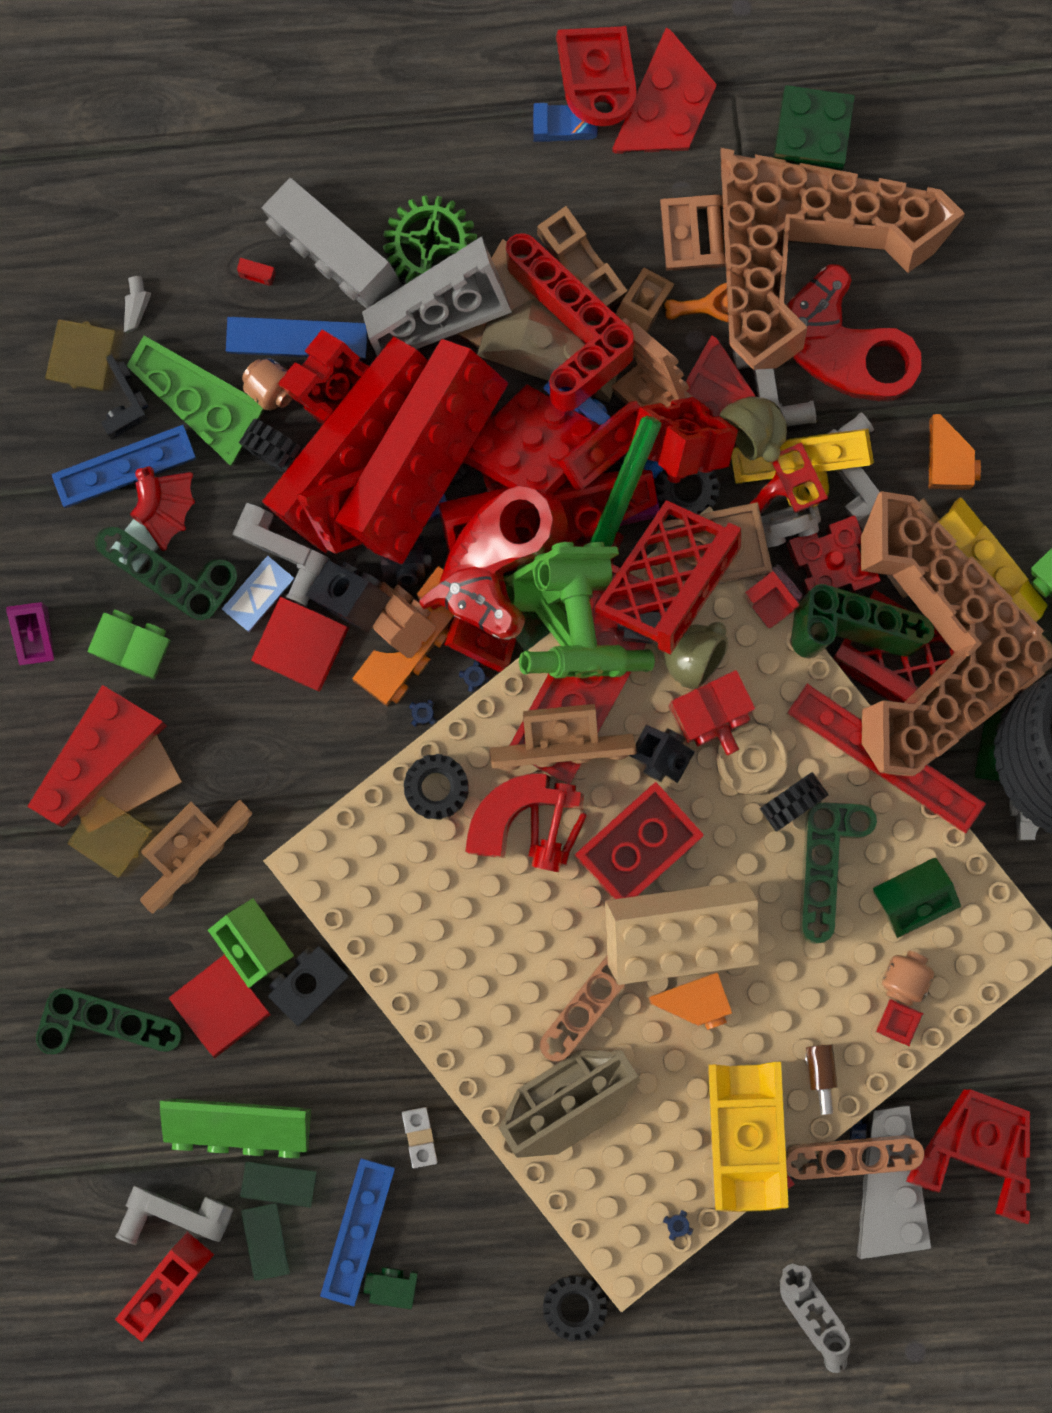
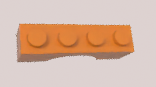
M439 566L417 593L419 601L425 594L439 585L443 569ZM444 606L432 610L431 607L426 608L431 612L427 619L435 625L436 630L426 642H421L422 647L412 658H407L400 652L383 653L374 650L352 678L353 681L387 707L391 701L398 704L409 689L405 683L413 673L419 676L431 660L427 657V654L433 646L436 645L440 648L446 641L449 632L448 627L452 623L454 615Z

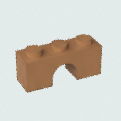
M567 206L537 226V235L552 256L610 310L622 302L628 292L608 263L604 264L597 256L587 240V234Z

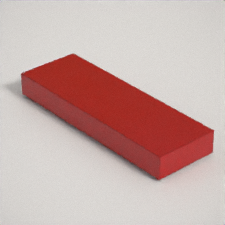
M637 401L629 402L557 461L576 491L583 490L628 452L640 409Z

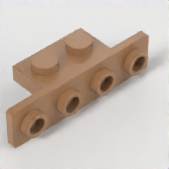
M595 704L523 711L526 744L490 748L492 768H500L504 771L516 770L520 766L525 765L550 767L555 765L556 762L564 761L587 763L594 758L604 757L620 760L628 755L636 754L633 734L598 737Z
M241 800L237 801L215 824L190 802L141 851L164 874L140 899L149 912L153 914L157 909L166 907L171 902L173 893L182 884L191 882L198 874V868L207 859L216 857L223 849V843L232 834L241 832L247 826L249 818L253 813Z

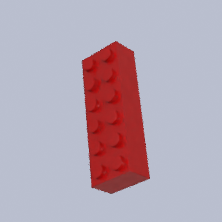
M394 336L262 501L302 538L324 553L328 550L300 504L298 494L364 469L428 362L417 349Z
M441 339L334 521L373 553L403 564L509 383L470 348Z

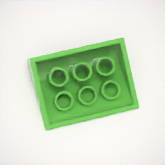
M172 1098L160 1101L163 1142L172 1143V1150L193 1151V1144L208 1145L207 1152L229 1153V1147L243 1148V1155L264 1156V1150L266 1149L279 1150L278 1157L300 1158V1152H308L311 1108Z

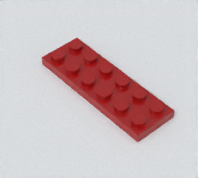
M611 563L613 580L620 568ZM630 573L627 576L630 585L644 582ZM652 589L633 593L636 604L656 601ZM658 589L661 600L672 597ZM605 590L593 591L590 604L597 645H620L625 650H644L645 643L623 641L624 632H617L618 623L595 613V605ZM628 595L612 598L608 604L609 607L616 610L631 607ZM626 672L621 677L593 676L586 678H554L548 674L529 710L595 704L598 733L631 672ZM523 721L509 746L526 744ZM564 761L556 762L555 765L550 767L532 766L565 784H571L582 763Z

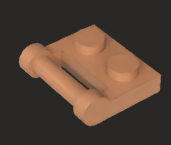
M722 195L661 199L660 207L666 271L726 267L720 210L723 207ZM697 209L707 210L710 254H700Z

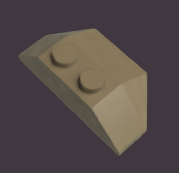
M532 299L511 310L512 313L487 323L477 355L549 381L553 371L586 344L540 301ZM590 321L587 324L598 325L599 323L595 321ZM588 365L585 368L589 370H595L599 367L596 365ZM617 375L595 392L592 397L609 402L613 392L612 385L615 384Z
M578 1050L517 1089L505 1119L502 1120L499 1126V1130L517 1158L560 1154L620 1116L637 1087L640 1078L622 1050H613L612 1052Z

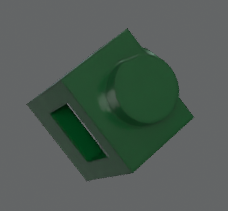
M382 1267V1273L367 1272L364 1294H370L369 1303L412 1310L418 1271L411 1270L410 1277L403 1276L404 1270Z

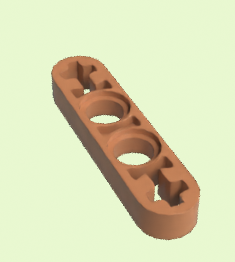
M607 955L544 1033L540 1040V1049L547 1059L558 1062L567 1058L625 986V984L618 985L611 975L601 971L605 965L608 966ZM604 978L610 982L612 989L607 998L597 999L592 995L590 988L595 979ZM576 1006L585 1008L589 1014L588 1023L580 1028L572 1026L568 1020L569 1011ZM562 1021L568 1030L577 1033L578 1036L572 1041L568 1035L562 1044L566 1048L563 1054L555 1052L551 1055L547 1052L550 1046L546 1041L550 1036L554 1039L559 1037L563 1031L556 1027Z
M906 1135L797 1144L786 1150L787 1172L795 1179L800 1180L909 1171L916 1169L924 1159L922 1145L913 1137ZM905 1144H908L912 1150H915V1154L909 1155V1161L905 1162L901 1156L896 1155L890 1156L892 1163L888 1164L889 1154L886 1145H890L889 1149L892 1152L903 1151ZM874 1146L880 1150V1159L874 1165H865L862 1161V1153L867 1147ZM838 1149L844 1152L845 1162L839 1168H830L826 1163L827 1155L832 1150ZM815 1151H819L818 1161L821 1170H817L815 1163L803 1164V1170L798 1171L795 1165H791L792 1161L797 1160L798 1154L802 1153L806 1159H817Z

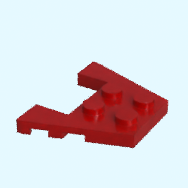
M964 1089L924 1150V1159L921 1165L911 1170L906 1182L934 1192H940L949 1159L958 1160L1004 1177L1005 1180L995 1214L1022 1224H1029L1030 1211L1026 1210V1193H1030V1179L1026 1178V1158L1030 1157V1111L974 1090Z

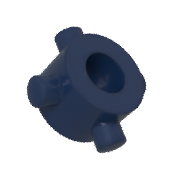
M474 661L473 666L459 672V677L464 678L465 683L469 686V692H475L477 687H480L484 682L488 683L490 680V676H485L484 671L480 668V662Z
M428 700L427 703L421 702L416 704L412 702L409 705L414 719L411 724L414 727L427 723L433 725L436 722L432 710L434 702Z
M863 1119L850 1128V1140L866 1139V1123H863Z
M681 1210L680 1214L664 1217L663 1223L667 1224L668 1231L670 1232L668 1238L675 1241L676 1237L693 1233L694 1229L689 1227V1222L686 1219L688 1214L686 1211Z

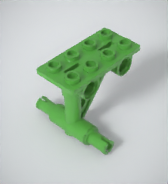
M572 542L557 543L552 546V550L548 553L535 556L534 561L530 564L518 566L515 573L503 576L511 603L519 608L521 612H536L561 645L554 646L549 651L522 652L519 657V668L524 675L549 673L554 678L621 677L626 672H649L653 670L655 657L650 649L625 650L620 645H597L590 599L593 597L592 591H604L611 583L612 567L610 559L619 555L618 547H605L603 542L588 543L583 547H574Z

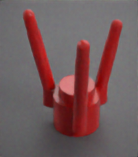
M560 791L558 794L548 840L541 839L540 845L539 806L531 807V845L528 856L533 857L532 867L559 873L561 864L567 865L569 853L582 829L587 814L584 812L580 814L561 851L562 843L556 842V837L564 807L565 791Z

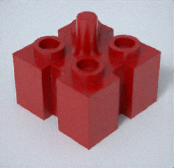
M321 330L305 349V352L309 355L302 366L295 362L278 382V385L294 400L304 405L303 408L323 425L369 366L359 361L360 357L343 341Z
M694 397L672 400L671 405L668 407L662 403L641 406L632 440L641 418L651 416L661 422V428L648 459L659 461L658 465L665 469L668 474L667 480L672 483H679L681 478L697 474L698 471L709 473L716 469L729 467L738 429L720 416L713 418L709 415L711 410Z
M855 515L828 525L825 530L827 535L818 538L817 533L809 536L793 538L786 545L796 571L805 569L808 576L801 584L805 595L819 584H826L839 589L848 587L849 592L856 594L877 586L881 581L878 573L861 571L859 547H861L862 532Z
M737 670L672 700L668 705L682 736L686 738V745L695 742L696 746L699 747L718 737L726 755L733 754L739 750L731 731L747 724L751 720L749 715L755 710Z

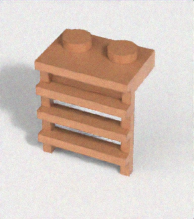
M624 318L622 321L630 327L634 335V357L638 365L612 385L614 394L626 405L631 401H637L640 407L662 403L668 407L671 405L672 400L692 397L687 392L689 389L688 384L681 379L684 374L676 366L679 363L677 358L635 322L630 324V321Z

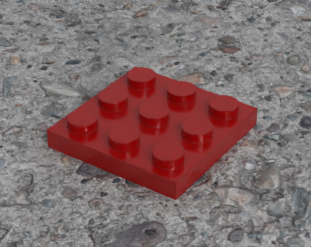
M526 385L482 428L463 462L510 489L521 486L550 492L553 495L568 480L557 461L601 425L574 410L565 412L556 409L552 405L549 396Z

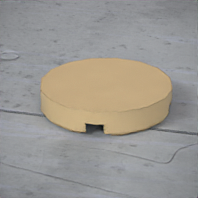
M749 723L732 730L731 733L739 747V750L733 754L726 755L721 743L718 746L716 756L718 773L725 784L738 793L747 795L766 793L779 784L786 772L788 762L786 746L779 735L766 726Z

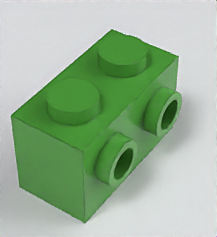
M254 898L225 915L208 929L248 988L276 971L294 956Z

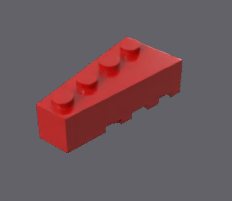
M102 685L27 807L63 828L167 725Z

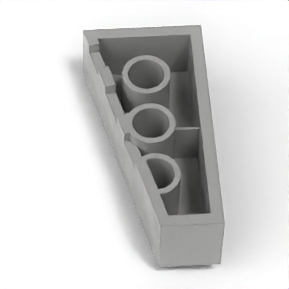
M289 178L263 205L262 210L268 217V220L265 222L266 225L279 237L285 234L291 239L290 245L303 258H306L308 255L316 262L314 266L326 278L330 279L332 277L340 284L339 288L353 301L356 299L366 309L403 286L390 263L292 178Z
M482 237L362 311L368 337L377 356L393 336L418 349L512 313L505 287Z
M908 1105L873 1109L870 1112L867 1138L900 1135L914 1138L910 1107ZM908 1144L904 1145V1150L901 1152H892L889 1149L890 1145H886L889 1154L888 1164L892 1163L890 1156H901L906 1162L909 1161V1155L915 1154V1150H912ZM871 1146L866 1148V1165L871 1166L879 1161L881 1154L877 1147ZM911 1170L865 1174L859 1224V1242L857 1246V1257L859 1259L931 1249L922 1187L906 1182Z

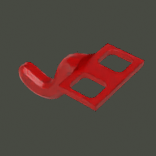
M802 442L780 451V457L792 451H797L804 462L803 468L786 474L782 471L778 459L772 463L776 471L774 477L761 489L757 497L749 503L758 502L760 514L778 496H786L795 513L828 500ZM812 482L816 487L819 497L804 505L798 504L792 492L793 489L804 483Z

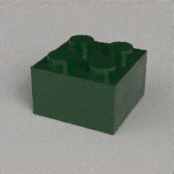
M785 85L773 158L786 160V163L800 165V163L842 171L846 160L855 95Z

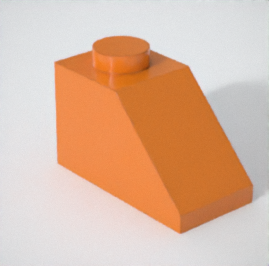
M933 414L929 419L928 489L971 490L975 485V481H980L981 460H975V450L940 414Z
M717 972L648 997L651 1005L696 1026L705 1024L707 1030L727 1023L725 1016L732 1014Z

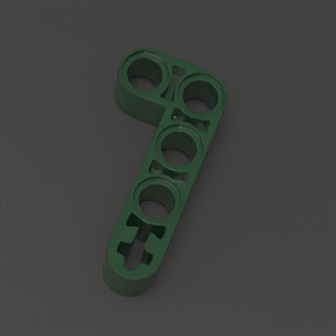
M105 527L97 533L95 538L96 549L103 557L178 610L196 620L210 618L232 589L237 579L236 569L230 562L223 559H213L204 565L193 580L118 527ZM117 533L119 535L117 542L124 548L128 549L130 542L134 545V548L126 554L123 563L119 561V558L124 555L116 549L106 551L107 543L104 541L106 535L113 537ZM139 553H145L150 559V567L143 573H137L132 567V560ZM218 565H223L228 572L227 580L221 585L214 584L210 578L212 569ZM170 573L175 574L179 580L178 589L173 593H165L161 587L163 577ZM197 594H203L208 601L206 610L200 614H195L190 608V601Z
M819 584L798 601L799 607L794 611L791 642L794 651L799 656L807 659L816 657L835 640V636L903 657H910L933 639L934 627L931 621L921 614L833 586Z
M825 802L815 805L807 813L800 933L809 943H824L834 933L840 838H864L874 831L877 818L874 811L868 806ZM818 810H827L832 815L833 822L829 829L823 830L815 825L814 814ZM854 812H862L867 816L869 824L865 831H855L851 827L850 817ZM822 845L830 851L831 858L827 865L821 866L813 861L812 850L815 846ZM816 881L825 883L829 890L828 897L822 902L815 901L810 895V886ZM808 905L815 908L828 906V913H820V924L826 925L827 929L824 932H820L819 938L814 937V931L808 930V924L815 922L816 911L809 913Z
M60 988L53 991L47 999L36 1034V1043L39 1049L46 1054L63 1053L72 1042L76 1026H80L151 1049L169 1052L176 1050L181 1045L184 1032L179 1023L171 1019L73 989ZM63 994L69 995L74 1003L72 1011L65 1015L59 1013L56 1008V1001ZM98 1004L104 1006L108 1013L106 1021L101 1025L94 1024L90 1019L92 1007ZM130 1015L137 1016L142 1023L141 1030L136 1035L127 1034L123 1027L125 1019ZM150 1019L155 1021L151 1028L165 1030L167 1025L170 1026V1033L175 1035V1040L168 1041L166 1046L162 1044L163 1038L153 1034L149 1035V1041L144 1040L150 1030ZM52 1028L58 1029L63 1036L61 1045L55 1049L49 1047L45 1041L47 1031Z

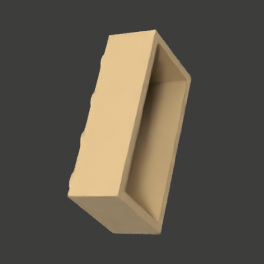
M747 881L605 901L608 966L618 985L759 965L758 900Z

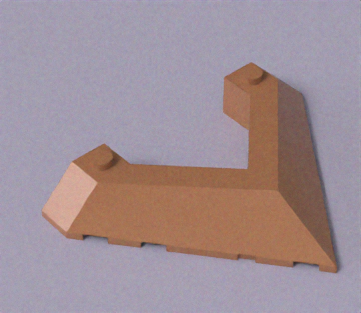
M721 148L730 346L753 370L778 368L803 350L807 326L784 304L788 240L884 249L909 273L938 250L964 218L965 213L940 189L928 187L927 191L908 188L906 187L907 183L882 178H879L878 182L857 178L858 174L803 163H800V165L786 163V160L756 154L755 158L735 155L734 150Z
M882 491L878 493L861 535V571L893 575L955 652L904 703L883 700L862 709V745L879 772L914 776L932 760L941 756L959 742V739L974 730L1014 699V696L1019 692L1025 690L1042 677L1052 667V644L1042 634L1044 630L1024 609L1020 610L1012 601L1013 598L973 557L968 558L955 545L957 541L939 522L933 523L921 510L923 506L914 496Z

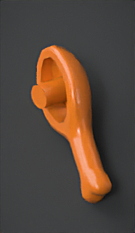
M727 283L719 285L701 299L688 301L666 300L664 303L666 309L665 317L668 320H673L681 315L706 313L721 321L729 322Z

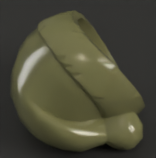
M749 396L727 405L721 411L720 417L738 429L735 444L746 458L755 460L762 456L767 462L772 463L779 459L780 447L786 440L787 423L781 409L773 401L764 397Z
M713 622L709 626L690 625L672 654L664 652V662L671 676L682 687L689 689L700 688L721 664L728 649V638L725 636L727 631L723 623Z

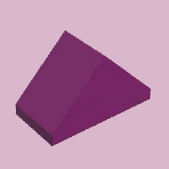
M42 602L6 607L19 665L54 661L48 607Z

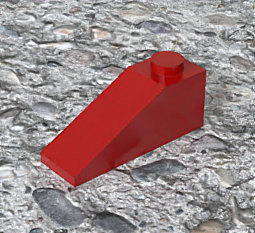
M186 1232L115 1320L138 1340L143 1342L215 1254L190 1233Z

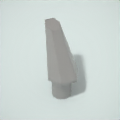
M142 276L128 278L131 294L125 296L124 333L138 329L151 297L150 292L144 291Z

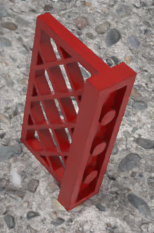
M666 500L595 605V613L658 642V649L671 655L741 549V528L732 523H728L726 527H723ZM670 514L681 519L684 527L665 532L663 522ZM707 531L716 536L712 543L697 546L693 534ZM688 536L691 548L672 552L668 540ZM659 542L664 543L667 554L647 558L645 549L648 545ZM694 556L697 563L696 567L693 570L679 573L675 561ZM670 562L674 574L654 579L651 566ZM645 568L649 580L630 585L627 578L629 573ZM677 583L679 589L677 596L661 600L657 587ZM652 589L656 601L636 606L633 593ZM628 595L631 605L630 608L616 610L608 606L612 598ZM659 610L661 620L655 628L641 622L639 614Z
M876 590L870 596V599L907 610ZM934 627L933 639L923 647L928 664L910 667L908 658L901 656L904 669L891 671L884 666L881 655L890 652L873 647V651L862 653L850 646L852 640L849 639L843 640L833 656V660L846 675L883 698L892 702L904 703L919 689L914 684L913 672L929 669L932 676L936 672V667H941L948 660L934 662L929 644L942 642L948 646L951 656L955 652ZM876 656L877 662L870 657ZM906 674L907 680L902 678L900 675Z

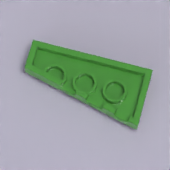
M143 336L127 367L230 466H233L243 449L242 445L239 444L240 439L252 420L260 419L264 409L246 393L148 337Z

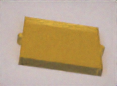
M58 319L45 379L70 384L73 389L80 386L102 391L108 367V361L105 357L111 354L115 331L91 326L87 321L80 324Z
M100 795L88 814L81 816V824L67 844L119 878L132 858L139 856L138 850L152 832V829Z

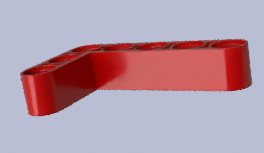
M524 233L515 234L506 243L508 271L586 344L555 369L549 379L552 405L560 411H572L632 362L634 357V335L628 325L533 237ZM519 254H526V255H528V256L525 257V258H518V257H516V256L519 255ZM543 276L552 277L550 280L539 279ZM571 298L575 299L576 301L572 303H567L563 300ZM590 321L600 322L598 325H589L587 323ZM617 343L625 345L622 348L612 347L613 344ZM588 365H596L599 368L595 370H589L585 367ZM566 386L573 388L567 392L559 390L561 387Z

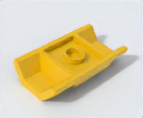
M960 497L954 502L949 512L937 522L957 541L955 545L968 558L973 557L1013 598L1012 601L1020 610L1024 609L1037 622L1048 605L986 525L982 524L963 498Z
M781 1062L741 1066L708 1065L715 1211L747 1212L789 1208Z

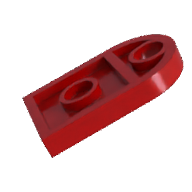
M626 26L558 30L556 35L565 97L570 110L582 121L595 126H610L624 120L633 108L637 92ZM606 102L612 107V111L602 113L595 108L594 104Z

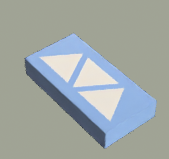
M267 556L224 605L222 610L245 630L250 632L295 579Z

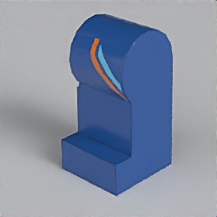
M534 103V142L575 141L597 138L598 126L588 124L579 119L570 110L568 105Z

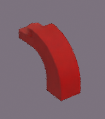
M527 774L510 779L491 791L476 809L468 829L465 852L471 855L505 858L508 832L513 821L520 813L533 806H555L560 791H565L566 793L564 807L583 809L584 794L576 792V785L555 783L554 789H549L551 777L547 774Z

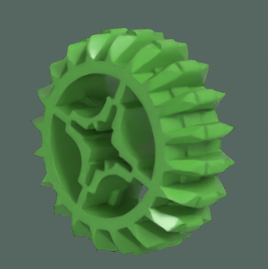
M422 196L421 207H417L416 202L411 199L408 201L410 212H407L402 207L397 208V214L402 219L401 221L396 218H389L388 224L396 231H384V238L393 242L383 245V250L386 253H395L389 256L387 261L391 266L400 263L394 271L397 277L408 272L405 279L406 284L431 269L436 257L440 255L450 256V253H456L466 247L467 244L477 240V234L466 233L474 228L473 221L461 223L466 216V211L461 209L453 214L455 209L454 201H450L445 208H442V197L437 196L435 205H429L428 196ZM430 217L427 226L423 230L411 231L410 234L405 233L408 227L417 220ZM441 219L455 229L460 243L451 242V238L444 237L439 232ZM434 228L436 243L440 242V244L432 246V250L429 251L427 258L425 243H420L428 241ZM401 243L408 244L410 248L416 249L421 253L420 267L412 264L405 257L401 249Z

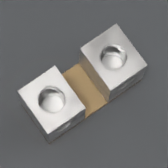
M427 1107L402 1111L412 1168L437 1164L438 1161Z

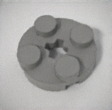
M818 506L809 507L808 511L795 513L792 507H787L761 516L767 547L783 544L786 542L785 537L797 533L799 537L817 533L819 531L818 523L821 522Z

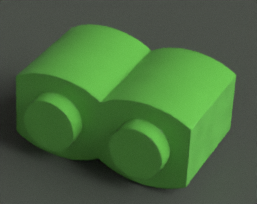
M114 610L112 615L103 613L87 652L155 680L171 642L170 639L164 637L166 630L146 623L145 628L132 624V616Z

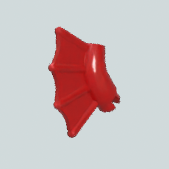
M151 466L137 469L135 472L138 480L136 482L138 502L130 515L136 522L144 525L162 551H166L170 539L176 533L186 530L184 526L186 513L195 504L190 490L193 473L186 472L155 477L154 469Z

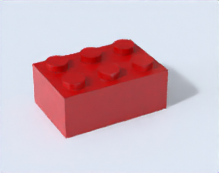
M654 782L574 856L613 899L636 897L697 843L704 834L659 784Z

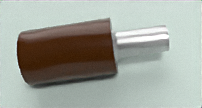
M833 1044L806 1047L805 1060L808 1065L810 1089L818 1091L820 1114H833L831 1089L838 1088Z

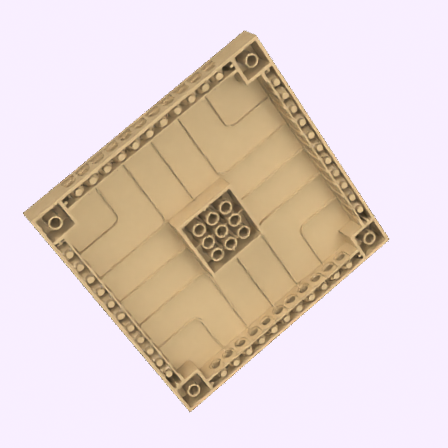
M709 506L700 514L713 512V510ZM656 548L647 555V558L659 556L658 549ZM661 564L651 566L654 579L663 577ZM645 568L630 572V574L643 581L649 580ZM766 575L717 584L691 623V625L709 626L713 622H721L726 626L727 631L725 635L728 638L726 654L719 667L702 686L737 670L755 707V710L749 715L751 720L747 724L754 723L770 728L779 735L786 746L788 755L786 772L779 784L766 793L757 795L741 794L725 784L718 773L716 764L717 750L720 745L718 737L699 747L696 746L695 742L686 745L695 753L678 783L664 777L662 782L643 773L645 766L629 755L620 760H612L607 757L594 758L587 763L581 764L571 782V785H576V792L584 794L583 809L563 807L556 842L562 843L561 851L580 814L586 813L587 818L569 853L567 865L561 864L559 873L531 866L533 857L528 856L531 845V808L520 813L513 821L508 832L505 858L466 853V840L471 819L480 803L491 791L502 783L518 776L547 774L532 765L520 766L518 769L511 771L492 768L490 748L510 745L523 721V711L529 710L549 674L532 673L524 675L520 671L518 658L263 860L620 1312H623L745 1213L715 1211L708 1065L741 1066L781 1062L786 1150L797 1144L835 1141L1052 966V930L971 829L966 834L962 833L786 714L807 683L861 720L862 709L871 705L825 649L811 659L803 658L794 651L791 642L794 611L771 629L764 625L743 595L766 577ZM665 586L657 587L658 589L666 592ZM678 593L669 594V595H671L672 597H675V596H677ZM549 633L528 651H549L550 648L561 645L552 633ZM646 644L644 650H652L655 657L653 670L649 672H631L598 732V737L633 734L636 744L646 724L662 732L669 728L682 735L668 705L672 700L695 689L682 687L680 683L674 680L664 662V651L659 650L658 645ZM442 754L443 756H449L459 763L466 773L469 786L467 799L463 807L451 817L441 820L424 818L418 815L406 800L403 787L406 773L417 759L419 760L426 755ZM811 772L815 774L829 794L819 803L865 805L874 811L877 818L876 828L866 837L858 839L840 838L835 930L829 940L818 944L809 943L800 933L805 823L809 810L777 832L760 810L762 806ZM440 773L428 775L422 783L423 794L432 801L444 799L450 792L448 778ZM549 775L551 777L549 789H554L555 783H563ZM654 782H657L704 836L638 896L747 881L758 900L759 965L625 984L569 1055L571 1056L578 1050L623 1051L639 1076L640 1081L620 1116L560 1154L517 1158L499 1130V1126L502 1120L505 1119L517 1089L561 1062L551 1061L542 1054L540 1040L607 955L605 901L614 899L574 855ZM538 805L539 845L541 839L548 840L555 806ZM818 810L814 814L815 825L823 830L831 827L833 822L832 815L827 810ZM854 812L850 817L851 827L859 832L867 829L869 824L867 816L862 812ZM822 845L815 846L812 850L813 861L821 866L828 864L831 858L828 848ZM932 858H937L953 882L961 907L897 938L890 927L884 909L874 895L873 888ZM820 881L814 882L810 886L811 897L819 902L826 900L829 894L827 885ZM808 905L809 913L816 911L815 922L808 924V930L814 931V937L819 938L820 932H824L827 929L826 925L820 924V913H828V906L815 908ZM910 950L928 958L926 965L932 968L935 977L925 1000L920 1003L914 1002L912 1007L908 1006L922 1012L923 1016L910 1046H906L875 1031L888 1000L892 999L886 996L887 990L882 986V979L890 960L894 955L906 956ZM605 965L601 971L614 978L609 967ZM717 972L732 1014L725 1016L727 1023L707 1030L705 1024L696 1026L651 1005L648 997ZM604 978L595 979L590 988L592 995L597 999L607 998L612 989L610 982ZM581 1006L573 1007L568 1013L569 1023L577 1028L585 1026L589 1021L588 1011ZM562 1021L556 1028L563 1032L558 1038L554 1039L550 1036L546 1041L550 1046L547 1052L551 1055L555 1052L561 1054L565 1052L566 1048L562 1044L568 1035L572 1041L578 1036L577 1033L568 1030ZM833 1044L838 1088L831 1089L833 1114L821 1115L818 1091L810 1089L808 1065L805 1060L806 1047ZM800 1153L797 1160L792 1161L791 1165H795L799 1170L803 1164L811 1159H806ZM681 1210H684L688 1213L686 1219L689 1222V1227L694 1229L693 1233L676 1237V1240L672 1241L668 1238L670 1232L668 1231L667 1224L663 1223V1219L665 1216L671 1217L675 1214H680Z

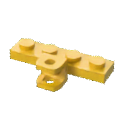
M868 428L786 439L785 443L780 447V451L802 442L827 497L829 494L827 471L869 466L874 463ZM737 446L733 448L731 459L736 483L772 479L776 471L771 462H767L762 456L755 460H749ZM792 451L778 459L782 471L786 474L804 467V462L797 451ZM812 482L797 486L792 491L800 505H804L819 497L816 487Z

